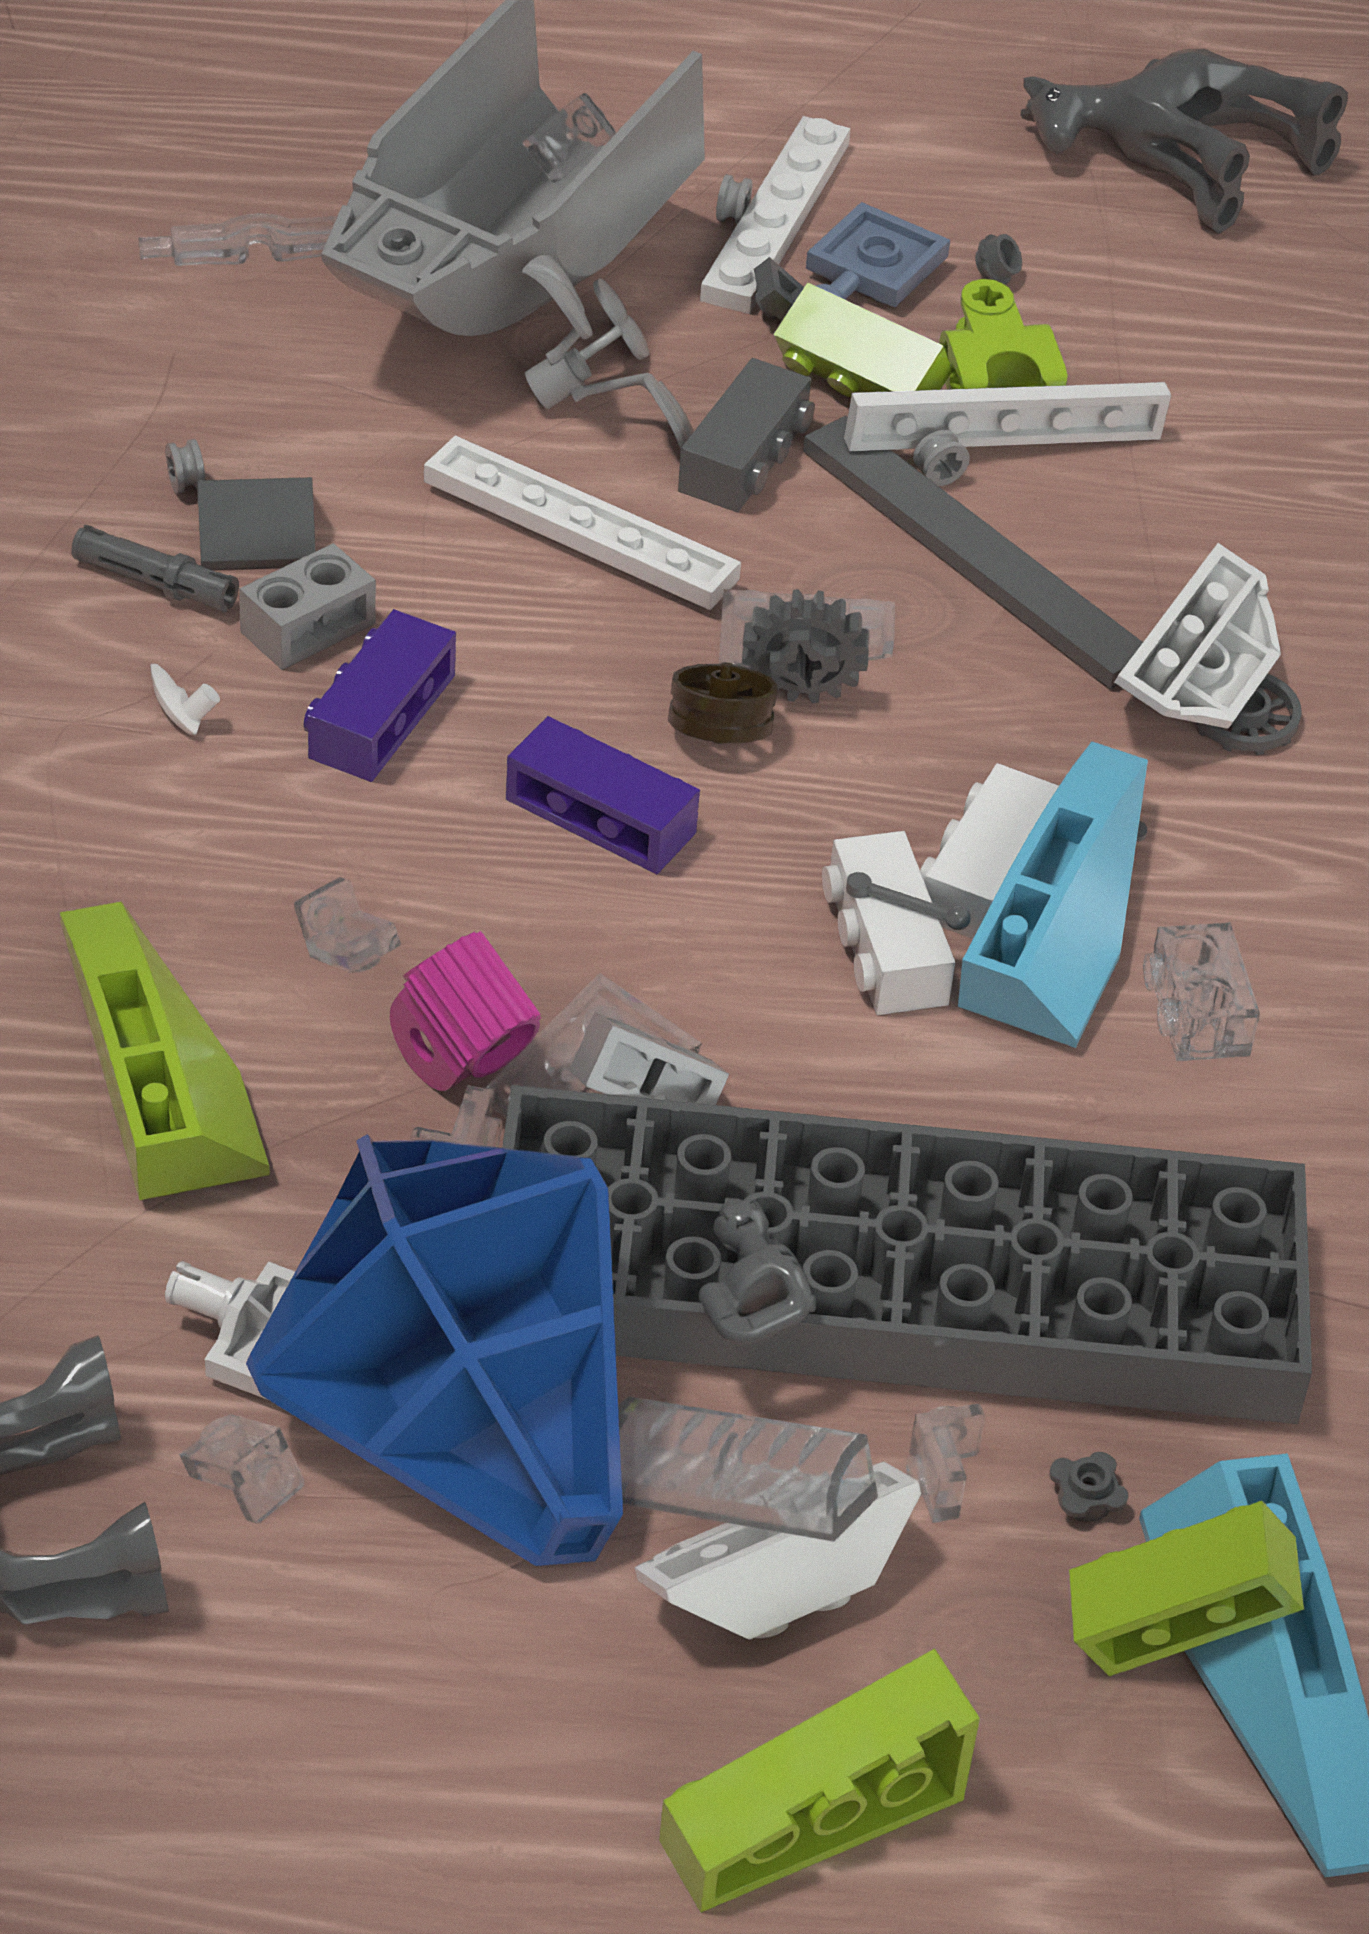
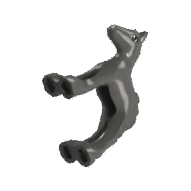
M1183 49L1173 52L1160 60H1151L1142 72L1131 79L1111 84L1067 85L1055 84L1034 76L1023 78V87L1031 98L1028 100L1026 108L1021 109L1020 116L1027 121L1035 122L1043 142L1051 152L1056 154L1070 148L1083 128H1094L1106 132L1130 161L1171 175L1191 189L1194 193L1199 220L1220 234L1235 223L1244 204V192L1240 188L1242 175L1248 169L1250 154L1244 143L1228 138L1219 130L1210 126L1252 123L1273 130L1293 145L1300 159L1312 174L1320 175L1329 169L1339 153L1341 134L1336 127L1345 112L1348 92L1342 86L1328 81L1319 82L1308 78L1282 75L1262 66L1248 65L1225 58L1207 49ZM1249 95L1272 100L1291 110L1295 117L1260 103ZM1177 143L1196 152L1200 156L1201 162L1182 151Z
M99 1335L71 1344L42 1385L25 1395L0 1403V1476L64 1461L94 1445L121 1441L112 1384ZM146 1502L122 1515L91 1543L55 1555H18L0 1548V1613H7L24 1625L64 1617L110 1619L131 1610L143 1616L169 1612L161 1575L159 1551Z

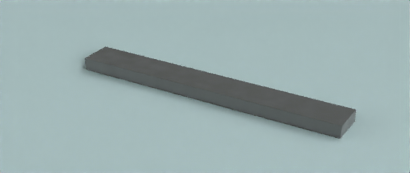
M846 415L805 436L803 451L1107 687L1112 689L1117 686L1114 682L1143 643L1140 639L893 451H849L844 440L848 418Z

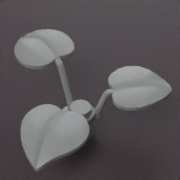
M540 255L528 262L523 268L522 273L535 279L549 292L573 325V329L561 343L546 353L547 359L525 372L526 379L540 403L546 409H549L571 395L578 402L588 395L641 385L651 393L662 410L681 450L694 430L681 405L662 381L658 382L652 374L643 373L585 385L584 380L592 376L585 360L621 335L637 359L642 360L649 355L648 344L643 333L632 317L627 314L626 307L617 293L602 278L594 281L593 287L596 296L615 326L579 352L576 348H573L567 352L580 336L583 339H587L593 334L584 313V306L569 277L554 258L548 255Z

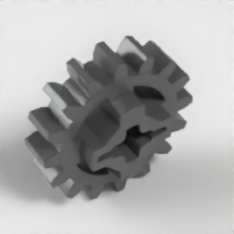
M799 589L793 590L792 600L789 602H784L777 595L770 596L769 610L756 606L753 609L752 622H745L742 642V663L751 665L752 670L771 677L778 685L777 691L780 688L788 690V701L794 702L798 698L799 693H807L812 703H818L820 692L827 691L834 698L841 697L842 683L856 687L859 683V671H867L870 640L869 629H862L861 613L855 612L845 615L846 600L841 598L832 605L824 603V591L819 590L812 600H804L803 594Z

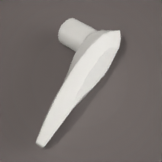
M150 664L152 683L159 704L177 726L190 735H196L201 719L220 702L218 693L211 686L202 684L188 698L185 689L177 686L163 668L158 664Z

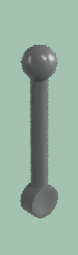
M854 872L847 877L846 892L854 898H864L870 895L945 920L953 930H963L970 923V913L963 906H955L949 909L871 883V878L863 872Z

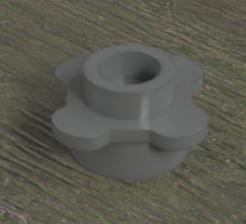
M1094 1452L1090 1457L1080 1458L1076 1461L1059 1458L1051 1464L1049 1476L1053 1482L1059 1484L1058 1501L1060 1507L1067 1515L1079 1521L1093 1522L1106 1517L1110 1511H1119L1126 1506L1128 1491L1118 1484L1114 1473L1117 1463L1111 1455L1104 1452ZM1083 1482L1092 1483L1094 1485H1087Z

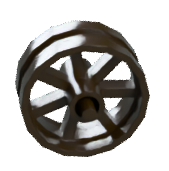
M730 662L696 664L682 667L675 671L672 677L671 694L673 699L669 706L668 722L674 729L687 736L712 741L716 744L748 743L763 740L772 734L775 714L772 707L776 703L778 685L771 677L759 671L734 666Z

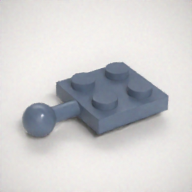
M861 202L807 252L806 269L832 281L833 283L830 285L819 284L816 286L842 299L848 298L856 290L872 297L878 302L896 307L948 257L950 239Z

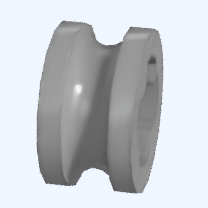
M726 174L724 176L717 200V221L724 222L726 218L731 217L735 219L736 224L739 223L751 202L753 187L751 179L744 178L742 182L738 183L734 181L732 175Z
M938 430L921 440L914 451L913 460L916 467L924 473V476L937 486H944L954 482L965 472L969 465L970 455L965 446L959 443L954 433L950 430Z
M195 439L187 440L186 446L182 448L177 447L174 442L167 443L165 448L166 464L174 492L176 494L183 493L188 485L194 486L197 490V480H205L204 463L197 441Z

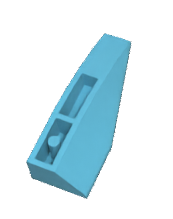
M1091 742L1075 762L1029 833L962 959L958 1007L1076 1048L1120 958L1148 764L1147 759Z
M1288 1453L1219 1461L1141 1510L1139 1521L1146 1542L1161 1537L1170 1530L1183 1529L1225 1514L1232 1508L1250 1505L1262 1500L1296 1537L1304 1610L1185 1650V1653L1323 1876L1326 1878L1369 1872V1718L1330 1576Z

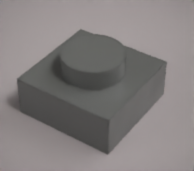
M768 257L754 268L757 287L755 299L765 315L771 319L778 318L783 321L804 287L772 258Z

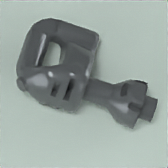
M732 1199L724 1203L719 1210L720 1217L717 1216L714 1222L713 1231L727 1249L742 1253L744 1258L732 1266L724 1280L704 1285L699 1291V1300L715 1329L725 1341L738 1345H748L799 1324L806 1318L809 1312L815 1311L816 1297L811 1294L808 1278L794 1254L783 1244H767L765 1239L769 1223L761 1205L754 1200L750 1204L747 1200L742 1201L740 1199ZM740 1313H743V1314H751V1315H748V1316H745V1317H741V1316H740Z

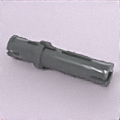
M87 524L83 528L80 527L74 536L71 548L74 559L94 564L128 578L153 585L156 588L162 589L165 596L178 601L184 598L192 599L222 612H227V608L231 609L237 599L239 592V580L237 577L204 568L196 564L193 557L182 553L175 556L167 555L153 548L108 534Z

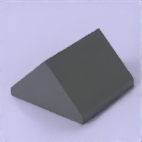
M312 477L197 480L201 566L210 570L283 568L304 556L316 552Z

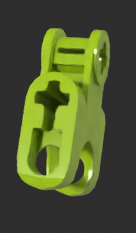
M979 279L971 281L964 286L960 298L964 317L959 319L955 330L942 331L939 339V344L944 346L953 370L945 382L947 390L1067 385L1068 374L1049 324L1024 325L1014 300V294L1009 287L1001 282Z

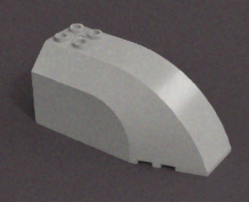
M505 0L372 135L367 147L368 157L363 169L357 170L352 181L353 192L347 206L342 205L321 253L322 262L339 281L351 289L446 332L464 336L485 335L515 324L553 300V297L539 282L529 275L522 273L523 268L528 262L540 255L551 256L565 271L573 286L577 285L609 264L705 160L702 54L692 51L604 146L578 135L540 87L534 0Z

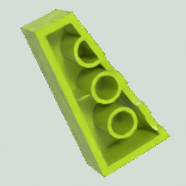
M934 1648L702 1779L691 1781L678 1788L671 1796L663 1800L659 1841L700 1913L963 1801L980 1717Z

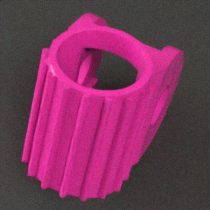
M474 931L471 934L460 937L454 943L446 945L445 948L404 974L403 978L406 982L403 985L405 987L396 996L390 1007L391 1029L403 1057L422 1081L439 1091H446L470 1075L477 1078L490 1075L510 1063L535 1038L540 1028L539 1020L541 1019L540 1012L482 931L478 933ZM420 1031L429 1040L433 1049V1053L428 1049V1047L424 1043Z

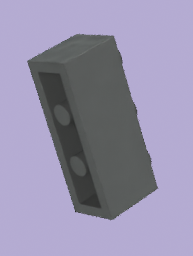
M751 358L682 446L678 492L738 513L752 494L758 495L762 491L768 472L774 464H782L784 462L791 442L798 432L804 434L809 428L815 410L814 402L809 401L811 378Z

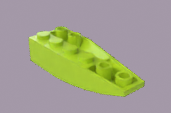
M122 901L59 912L61 926L139 1200L270 1175V1166L240 1070Z

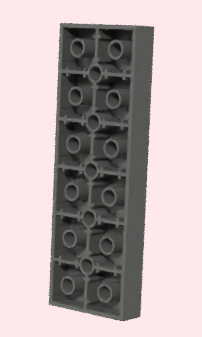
M511 1085L502 1148L591 1158L608 1187L616 1356L1290 1424L1299 1423L1312 1375L1305 1164ZM732 1199L747 1200L750 1204L754 1200L761 1205L769 1223L765 1239L767 1244H783L794 1254L808 1278L811 1294L816 1297L815 1311L809 1312L806 1318L799 1324L748 1345H738L725 1341L715 1329L699 1300V1291L704 1285L724 1280L732 1266L744 1258L742 1253L727 1249L713 1231L714 1222L717 1216L720 1217L719 1210L721 1206ZM740 1313V1316H741V1317H745V1316L751 1315V1314H743V1313Z

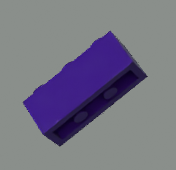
M393 609L378 629L372 628L368 632L361 650L350 663L345 662L340 666L333 684L322 698H315L310 703L303 723L304 730L308 732V758L372 782L455 677L456 632Z
M547 716L507 756V801L656 875L697 832L700 789L550 716Z

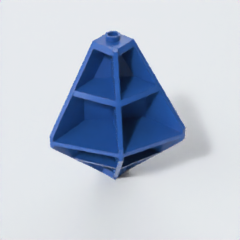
M366 1134L356 1140L359 1152L349 1173L246 1361L248 1370L260 1395L535 1566L596 1561L623 1515L609 1194L606 1183L593 1160L587 1157L439 1140L373 1141L369 1134Z

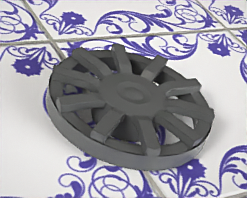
M1267 674L1231 724V732L1224 730L1223 727L1195 723L1199 727L1198 732L1201 736L1207 735L1212 740L1222 744L1224 750L1230 752L1232 749L1254 751L1256 755L1264 754L1265 750L1281 745L1286 746L1291 742V738L1298 730L1302 709L1295 692L1277 677ZM1264 690H1270L1279 698L1271 701L1269 695ZM1287 706L1290 716L1277 715L1270 712ZM1269 723L1275 724V725H1283V726H1285V727H1284L1283 729H1281L1280 731H1278L1277 729H1275L1274 727H1272ZM1257 730H1261L1266 736H1259ZM1241 731L1247 732L1248 736L1240 735Z

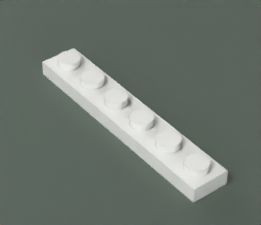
M802 117L703 280L700 301L746 314L751 313L757 303L755 299L757 287L754 268L768 257L772 258L779 265L849 146L851 128L833 124L829 120L822 118Z
M1165 382L852 393L844 440L849 451L916 449L924 437L938 430H950L956 435L959 443L965 447L1161 439L1171 393Z
M456 435L424 464L425 483L708 610H711L740 579V561Z

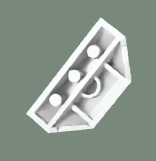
M1217 543L1120 672L1114 683L1163 716L1229 728L1281 655L1274 615L1266 596L1269 591L1266 575Z
M880 1462L863 1469L857 1475L839 1477L797 1492L679 1542L655 1555L652 1560L636 1566L637 1579L669 1603L746 1639L775 1636L783 1632L788 1627L789 1622L814 1611H828L839 1608L850 1600L851 1595L875 1585L921 1495L919 1482L888 1463Z

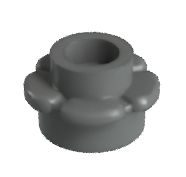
M990 234L979 242L975 261L979 272L984 278L1007 284L1010 282L1012 275L1021 271V252L1011 236L1007 234L999 236Z

